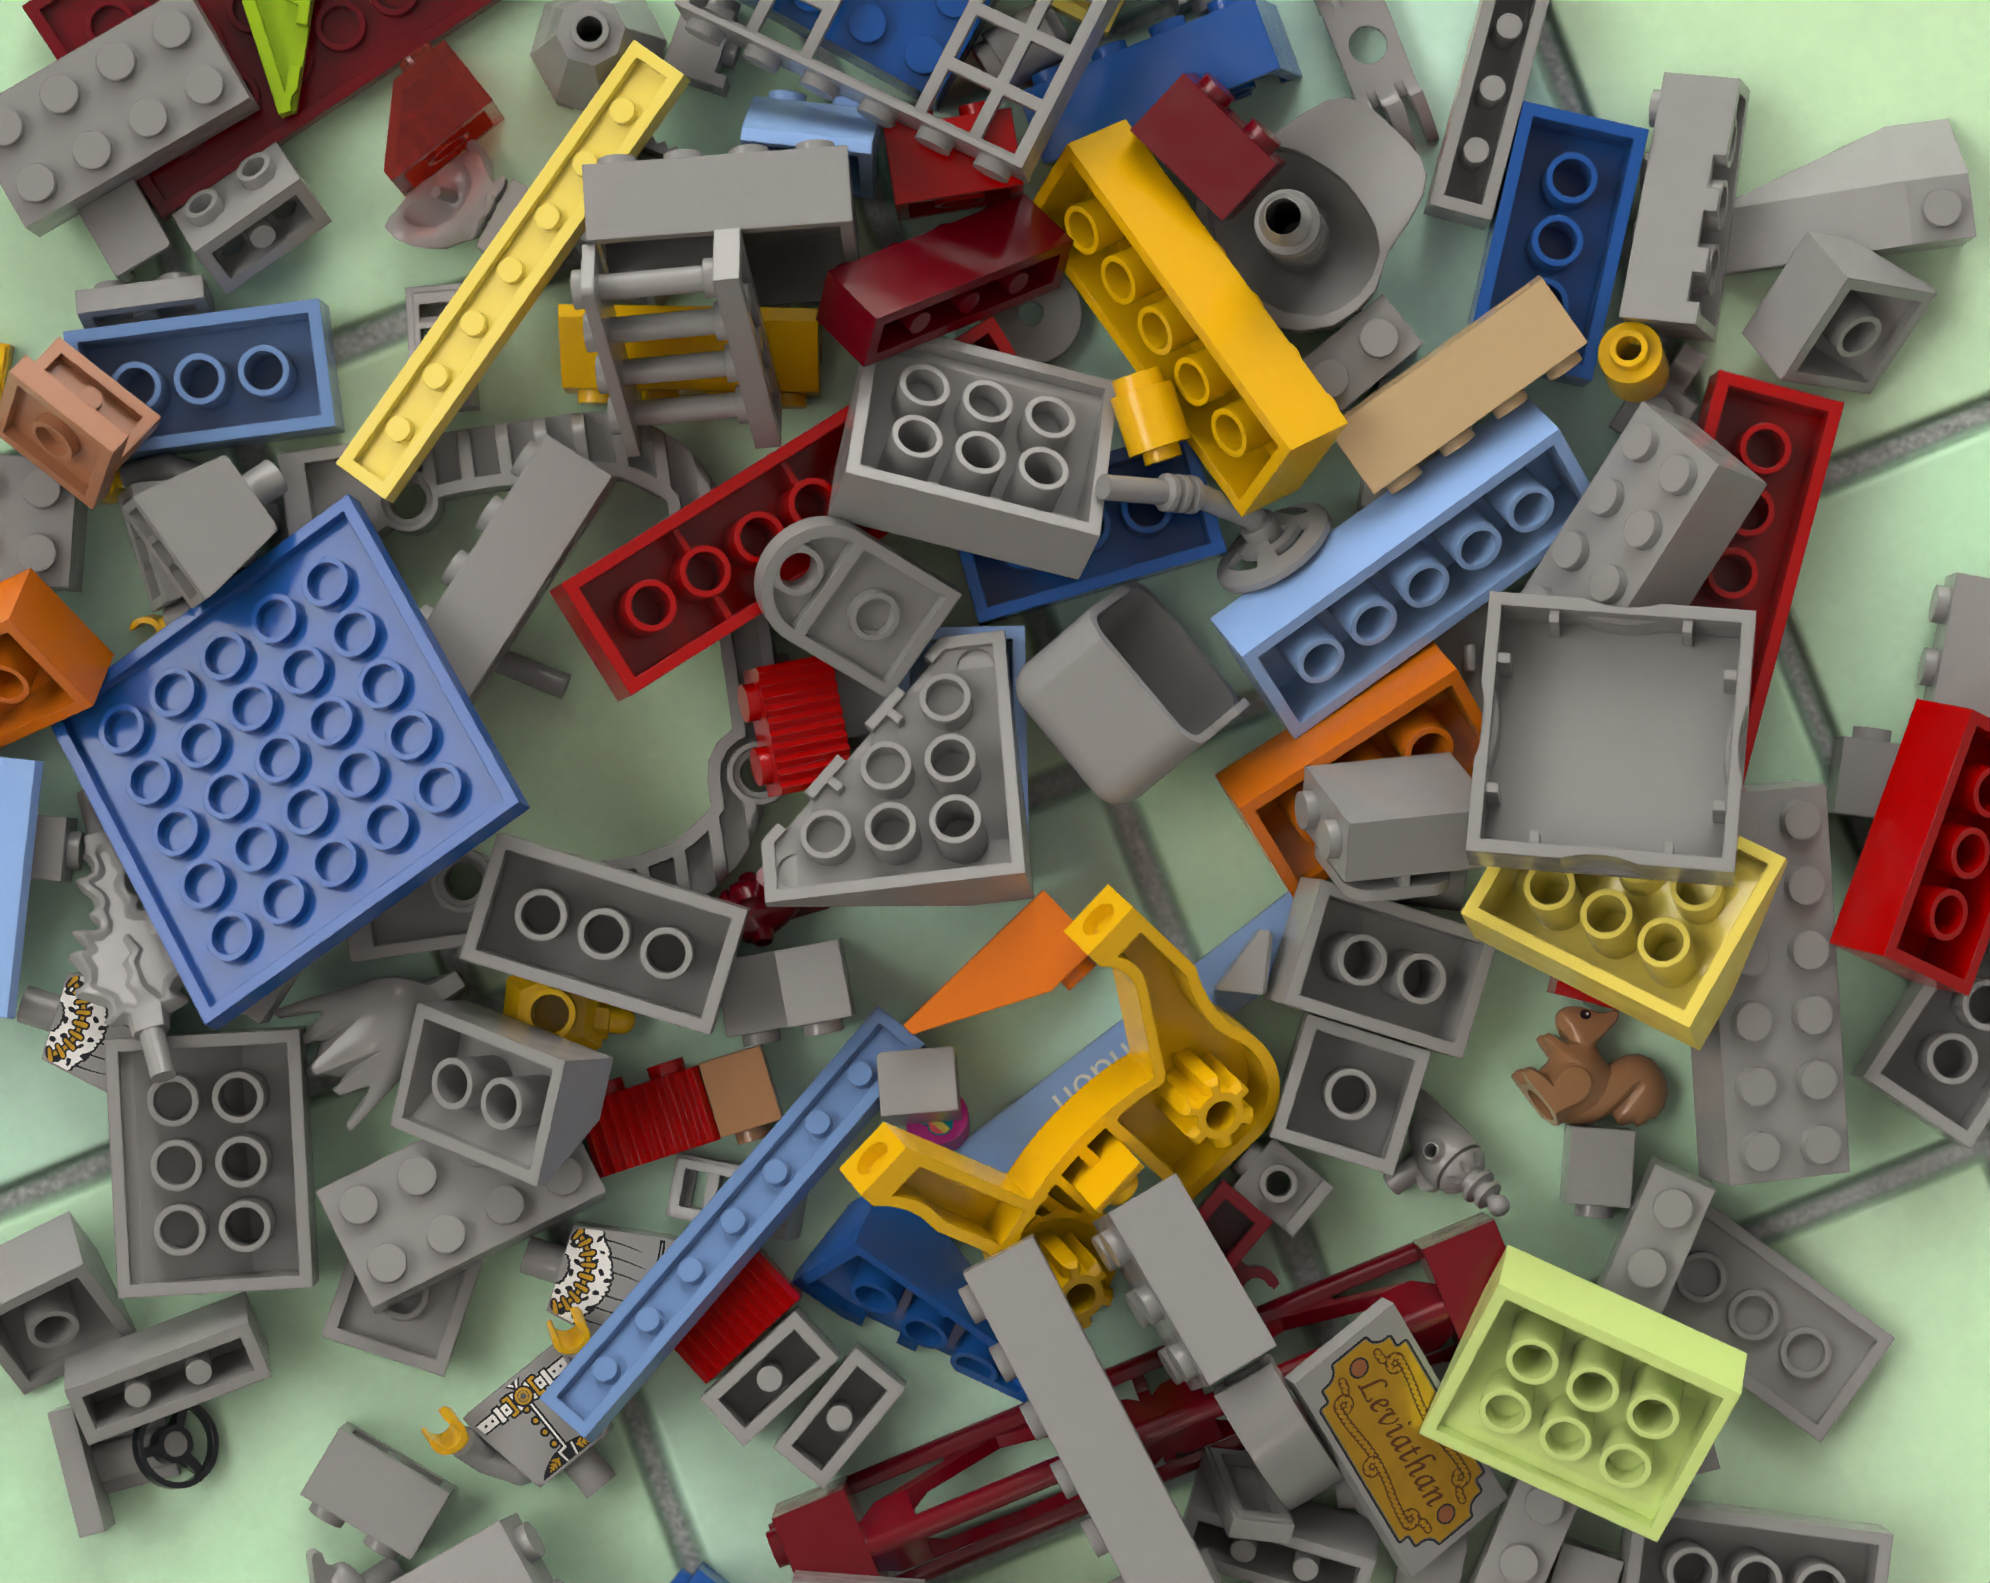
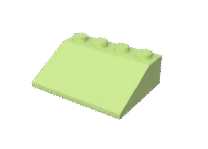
M1507 1245L1479 1298L1421 1425L1419 1434L1658 1542L1741 1396L1747 1353L1513 1246Z

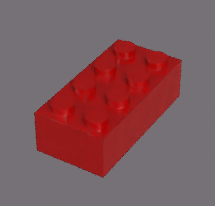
M1917 699L1829 943L1914 983L1969 996L1990 939V718L1973 709Z

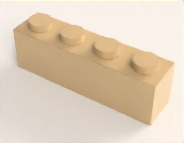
M1538 275L1343 414L1348 424L1335 441L1373 494L1386 487L1392 495L1423 473L1417 464L1437 449L1446 457L1470 441L1476 435L1470 426L1492 411L1495 417L1500 419L1526 401L1529 396L1523 388L1544 373L1550 381H1553L1576 366L1582 360L1577 350L1588 342L1544 279Z

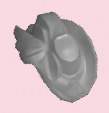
M472 139L467 142L466 152L420 183L404 199L396 211L389 216L385 228L395 239L411 246L427 249H448L461 243L479 238L481 232L485 230L487 222H489L496 209V204L501 200L507 189L508 180L501 176L494 181L493 162L478 142Z

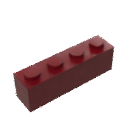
M1023 194L1000 204L989 205L980 212L951 223L941 224L931 231L900 243H892L880 251L852 262L841 263L834 269L829 270L823 284V292L816 320L863 367H867L1060 288L1073 239L1028 196Z

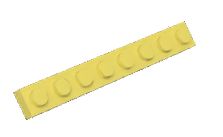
M632 41L336 462L338 466L391 503L395 502L585 232L582 165L597 164L599 158L610 154H628L637 158L691 80L637 41Z

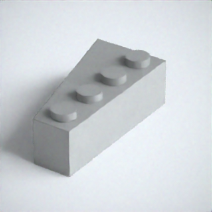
M1664 72L1661 90L1654 89L1651 95L1649 126L1654 128L1650 152H1645L1641 165L1640 187L1642 195L1638 215L1635 218L1632 230V248L1619 317L1625 322L1643 323L1652 328L1660 337L1716 342L1750 95L1749 88L1739 78Z

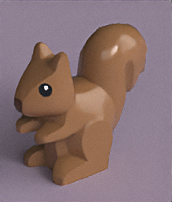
M1568 1006L1560 1009L1555 1015V1026L1561 1040L1550 1033L1540 1035L1536 1039L1539 1047L1548 1058L1546 1064L1539 1070L1534 1067H1526L1525 1069L1516 1070L1511 1075L1515 1084L1534 1109L1550 1124L1554 1126H1559L1562 1123L1588 1125L1612 1114L1617 1124L1623 1126L1633 1123L1638 1127L1647 1123L1650 1119H1655L1664 1109L1668 1096V1084L1663 1071L1652 1058L1641 1054H1626L1607 1064L1596 1048L1598 1042L1617 1022L1619 1018L1618 1011L1612 1010L1600 1013L1577 1006Z

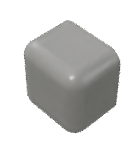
M1127 581L1088 609L1029 660L1020 670L1016 680L1017 698L1024 710L1090 789L1105 802L1118 805L1133 802L1141 797L1251 705L1245 697L1240 701L1238 700L1230 684L1159 599L1148 588L1136 581Z

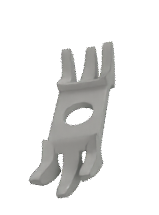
M1314 0L1354 100L1364 102L1373 110L1381 106L1389 124L1416 151L1403 100L1400 99L1408 96L1427 143L1438 140L1439 136L1427 100L1414 76L1385 0ZM1365 27L1378 30L1386 40L1385 55L1379 61L1371 64L1357 61L1349 49V41L1352 34L1358 29Z

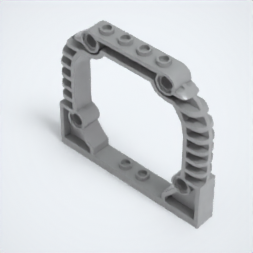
M598 412L572 413L443 432L405 486H420L427 497L424 511L413 519L400 518L396 513L394 503L379 496L336 464L349 444L277 454L279 471L288 486V491L283 494L288 536L295 533L347 494L360 501L381 540L393 530L411 536L428 533L440 523L445 512V502L469 496L510 491L518 477L511 474V469L520 453L531 440L540 445L546 434L612 475L617 481L627 482L667 502L669 516L717 486L704 466L688 449L673 437L651 425L642 426L641 456L627 457L621 434L612 435L608 423V414ZM763 613L720 639L732 729L717 742L708 760L707 781L711 807L705 815L673 843L636 856L598 862L707 895L727 879L743 859L757 833L764 806L778 802L784 796L768 798L767 790L763 792L749 790L742 778V769L750 759L751 749L758 747L753 722L746 723L743 720L738 705L737 689L740 684H745L743 671L789 661L788 654L776 655L772 632L775 629L770 625ZM469 851L347 938L350 963L463 947L479 892L468 900L456 897L450 889L449 876L456 866L462 863H469L480 872L483 882L490 858L478 851Z

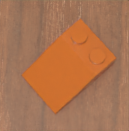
M32 568L0 582V748L94 706L114 656L109 648Z
M1042 890L928 999L903 1026L913 1035L1051 992L1060 982L1070 991L1097 964L1063 932L1073 920Z

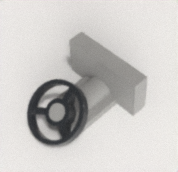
M70 1404L60 1406L47 1413L80 1538L105 1532L116 1524L108 1493L150 1482L165 1489L188 1488L201 1482L211 1472L217 1460L219 1451L218 1432L211 1416L200 1405H195L172 1414L169 1422L166 1416L89 1446ZM188 1410L200 1420L206 1432L207 1454L203 1465L191 1454L193 1439L190 1432L184 1427ZM180 1465L194 1474V1476L183 1482H173L165 1479L180 1475Z

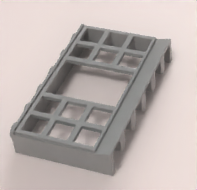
M676 0L674 4L683 19L687 21L685 30L696 38L717 47L720 46L723 39L745 49L742 57L767 72L776 74L781 66L802 76L799 82L800 85L817 96L834 101L837 94H840L859 103L857 112L878 125L892 128L894 122L897 121L916 130L917 133L914 138L937 153L949 156L954 148L975 158L972 166L996 181L1008 183L1010 177L1013 176L1028 184L1032 172L1121 0H1085L1091 3L1071 44L1039 30L1054 0H1037L1026 23L985 5L986 0H969L915 107L814 59L844 0H799L821 11L801 52L760 33L776 0H759L747 26L706 8L709 0ZM977 17L1018 36L998 78L956 59ZM1032 43L1063 57L1043 99L1011 85ZM949 72L991 91L970 133L928 113ZM1004 98L1036 112L1015 154L983 139Z

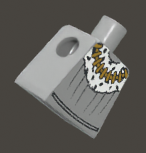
M80 972L68 974L61 995L29 985L19 1005L17 1022L49 1032L42 1059L107 1093L104 1040L132 1037L129 1024L116 1027L108 1026L105 1023L109 1015L108 1008L76 998L75 990L84 984V976ZM172 1013L169 1014V1020H171Z
M578 1221L572 1228L567 1247L531 1236L522 1260L520 1273L554 1283L546 1311L575 1326L570 1308L579 1307L583 1312L589 1332L593 1336L679 1236Z

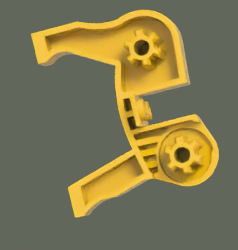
M1109 884L1063 932L1100 967H1112L1130 1050L1129 1053L1109 1065L1069 1098L1036 1133L1008 1173L1001 1172L886 1122H883L839 1168L858 1193L872 1206H889L910 1211L925 1220L937 1232L981 1249L984 1259L1033 1234L1083 1329L1092 1326L1091 1316L1099 1310L1100 1306H1111L1113 1299V1289L1109 1285L1117 1269L1112 1272L1109 1271L1099 1257L1091 1240L1092 1237L1099 1233L1092 1222L1107 1214L1104 1209L1109 1204L1112 1206L1121 1205L1129 1200L1138 1186L1137 1174L1145 1166L1133 1153L1162 1180L1176 1173L1193 1200L1265 1131L1275 1114L1280 1096L1278 1069L1268 1049L1232 1014L1211 1003L1201 984L1196 966Z

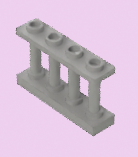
M741 229L714 230L713 257L703 258L702 265L605 274L596 243L583 244L581 269L571 271L572 301L575 310L585 309L586 313L583 315L585 346L587 352L598 353L595 359L598 391L600 394L609 393L610 395L607 400L610 432L612 435L621 434L627 457L641 456L642 426L738 418L739 424L749 423L756 449L781 447L782 394ZM705 292L707 298L717 297L713 308L620 317H617L612 301ZM716 335L718 341L728 340V344H725L723 351L632 359L628 358L625 347L626 342ZM726 376L729 383L739 382V385L735 387V392L640 400L636 384Z

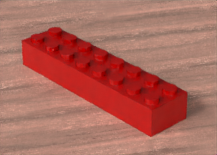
M993 315L954 339L1017 356ZM849 405L549 591L618 702L635 694L762 614L754 591L755 570L760 556L769 542L789 525L810 517L828 516L835 466ZM854 524L877 539H881L889 534V532ZM796 553L789 556L780 568V578L787 581L801 578L809 569L810 555Z

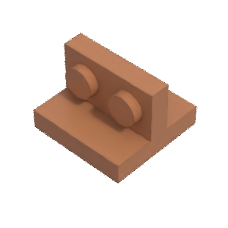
M58 337L36 361L25 355L9 371L0 400V438L93 510L109 494L117 470L157 429L161 416L62 338Z

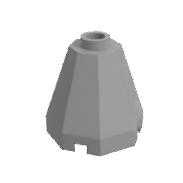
M552 0L544 5L530 56L556 104L572 110L584 111L633 40L663 60L668 42L645 0ZM598 33L600 35L596 41L587 42V38L592 34Z

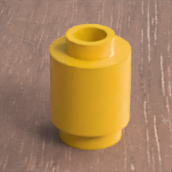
M1624 322L1611 328L1601 339L1598 347L1599 364L1610 390L1617 397L1628 402H1642L1654 398L1663 390L1669 378V364L1660 338L1652 328L1639 322Z
M1161 366L1148 368L1112 381L1116 397L1110 399L1129 458L1142 455L1145 466H1150L1182 455L1179 443L1190 439L1191 436L1172 379L1165 380Z

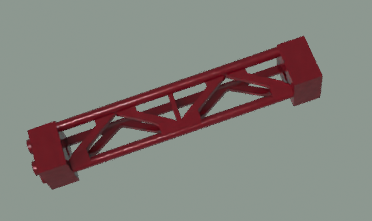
M1480 1212L1415 1239L1404 1246L1256 1306L1258 1308L1257 1312L1271 1336L1275 1337L1285 1330L1366 1311L1383 1297L1395 1304L1424 1355L1440 1349L1452 1337L1455 1345L1426 1356L1430 1365L1451 1362L1479 1298L1506 1246L1495 1220L1484 1212ZM1419 1260L1429 1283L1410 1280L1332 1299V1296ZM1162 1345L1104 1370L1113 1387L1132 1379L1139 1401L1122 1399L1121 1402L1154 1465L1163 1457L1166 1464L1156 1469L1165 1483L1197 1470L1204 1449L1179 1459L1176 1452L1189 1453L1217 1441L1220 1442L1206 1448L1214 1447L1243 1451L1245 1447L1238 1436L1235 1435L1236 1433L1228 1420L1216 1419L1225 1414L1214 1397V1391L1204 1395L1203 1388L1191 1391L1185 1381L1176 1385L1170 1378L1161 1383L1153 1395L1151 1394L1144 1374L1163 1366L1158 1356V1351L1165 1347ZM1319 1348L1282 1362L1277 1366L1285 1377ZM1019 1404L865 1469L830 1481L824 1489L818 1486L777 1503L771 1518L772 1523L768 1524L770 1530L766 1532V1537L779 1568L790 1564L793 1573H795V1570L889 1577L887 1571H904L935 1559L894 1576L898 1578L925 1579L926 1582L1079 1519L1089 1513L1079 1494L1067 1499L1065 1494L1060 1492L1024 1509L950 1538H928L1059 1484L1049 1465L1060 1459L1059 1456H1055L916 1514L915 1508L930 1490L1000 1448L1036 1440L1019 1408L1022 1404ZM944 1457V1461L874 1502L866 1514H863L855 1493Z

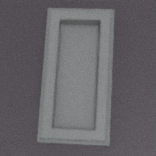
M1214 1447L1204 1448L1199 1468L1202 1471L1227 1537L1289 1544L1295 1527L1291 1514L1271 1489L1248 1452Z

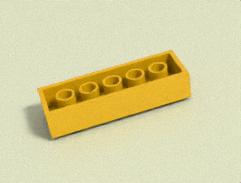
M1124 119L1068 143L1033 199V202L1073 239L1064 272L1136 372L1161 366L1165 380L1172 379L1191 436L1186 441L1240 516L1244 517L1299 490L1346 427L1348 421L1340 412L1333 397L1323 389L1304 363L1298 349L1287 340L1265 310L1259 296L1249 288L1227 258L1223 247L1213 239L1191 209L1185 195L1175 187L1154 158L1152 151L1130 131L1132 127Z

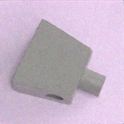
M223 455L140 492L120 509L193 609L213 595L278 530L276 523L264 507L288 491V486L281 472L269 460L262 461L241 475L232 461Z

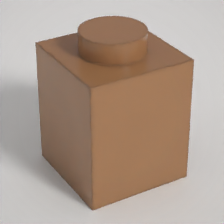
M763 1044L698 1064L720 1138L735 1134L738 1145L762 1139L773 1128L772 1122L780 1120L784 1115Z

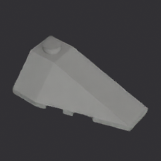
M1949 119L1885 126L1735 198L1725 276L1784 268L1792 252L1800 244L1807 231L1853 239L1880 256L1963 246L1977 237L1969 174Z

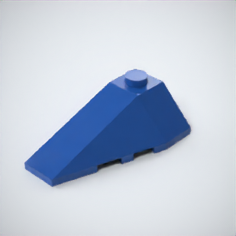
M860 1196L847 1206L795 1272L791 1283L840 1317L859 1326H862L865 1317L873 1319L900 1332L896 1343L913 1351H916L918 1345L929 1349H937L951 1356L950 1363L955 1371L1023 1403L1029 1400L1018 1378L1007 1383L1004 1380L988 1349L998 1343L987 1319L978 1324L974 1323L958 1292V1289L968 1284L963 1271L972 1265L948 1236L937 1232L918 1215L896 1207L872 1206Z

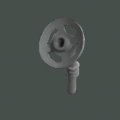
M1163 473L1158 478L1102 474L1098 477L1095 485V492L1100 500L1154 504L1162 512L1194 514L1201 510L1240 525L1241 534L1227 549L1217 568V579L1226 591L1236 594L1261 590L1295 572L1320 549L1331 529V518L1323 506L1316 503L1296 504L1275 512L1270 509L1263 510V508H1260L1241 517L1223 491L1203 484V481L1195 475L1186 476L1184 474ZM1291 513H1301L1294 516L1289 515ZM1305 530L1303 534L1300 536V538L1294 543V541L1300 535L1301 531ZM1241 558L1245 561H1257L1256 568L1243 571L1233 570Z

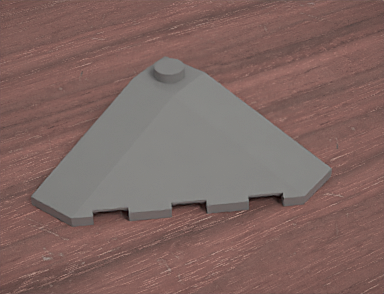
M1004 630L940 637L924 655L925 661L930 666L905 693L899 687H896L864 723L866 729L871 732L847 760H844L837 754L806 789L805 794L811 801L789 827L785 829L777 823L763 838L761 850L765 904L767 907L973 906L1034 898L1026 809L1007 642Z

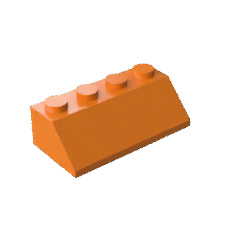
M1432 641L1297 739H1294L1285 729L1215 774V777L1254 840L1294 898L1300 876L1325 881L1330 878L1314 856L1315 842L1305 830L1300 829L1295 816V797L1298 791H1303L1305 766L1450 752L1472 778L1474 757L1480 743L1482 712L1457 668Z

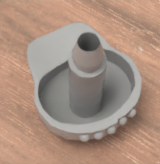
M1348 97L1326 100L1301 114L1274 134L1281 143V146L1275 153L1286 164L1234 219L1222 221L1198 197L1196 199L1195 214L1213 239L1223 247L1227 258L1249 288L1259 296L1265 310L1279 329L1283 331L1309 334L1310 332L1335 329L1360 313L1376 293L1384 261L1410 222L1424 195L1427 174L1420 155L1382 116L1364 102Z

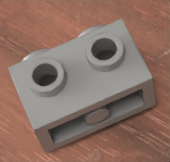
M277 142L262 152L247 157L235 171L209 189L201 190L194 194L186 202L185 206L172 214L193 252L226 295L332 222L307 182Z

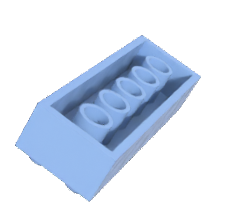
M1529 398L1500 419L1492 415L1473 429L1476 435L1465 445L1446 457L1439 453L1420 467L1423 473L1410 484L1392 495L1389 491L1385 492L1332 530L1320 549L1295 572L1271 586L1243 594L1210 618L1262 701L1294 739L1300 737L1489 601L1490 591H1503L1539 565L1590 483L1560 429Z

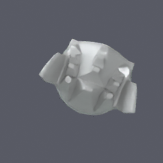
M458 970L422 981L398 976L383 977L295 1002L276 1009L275 1015L278 1018L318 1012L322 1013V1016L302 1035L304 1045L320 1042L315 1058L307 1068L306 1074L310 1079L325 1076L343 1077L340 1083L333 1089L340 1096L369 1088V1091L346 1123L347 1129L352 1131L400 1081L417 1002L458 1000L469 987L465 978Z

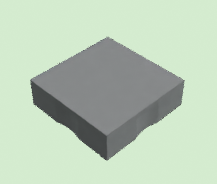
M1490 591L1481 678L1484 695L1481 735L1473 764L1465 849L1469 865L1734 887L1756 633V611L1658 604L1646 607H1616L1596 603L1585 598Z

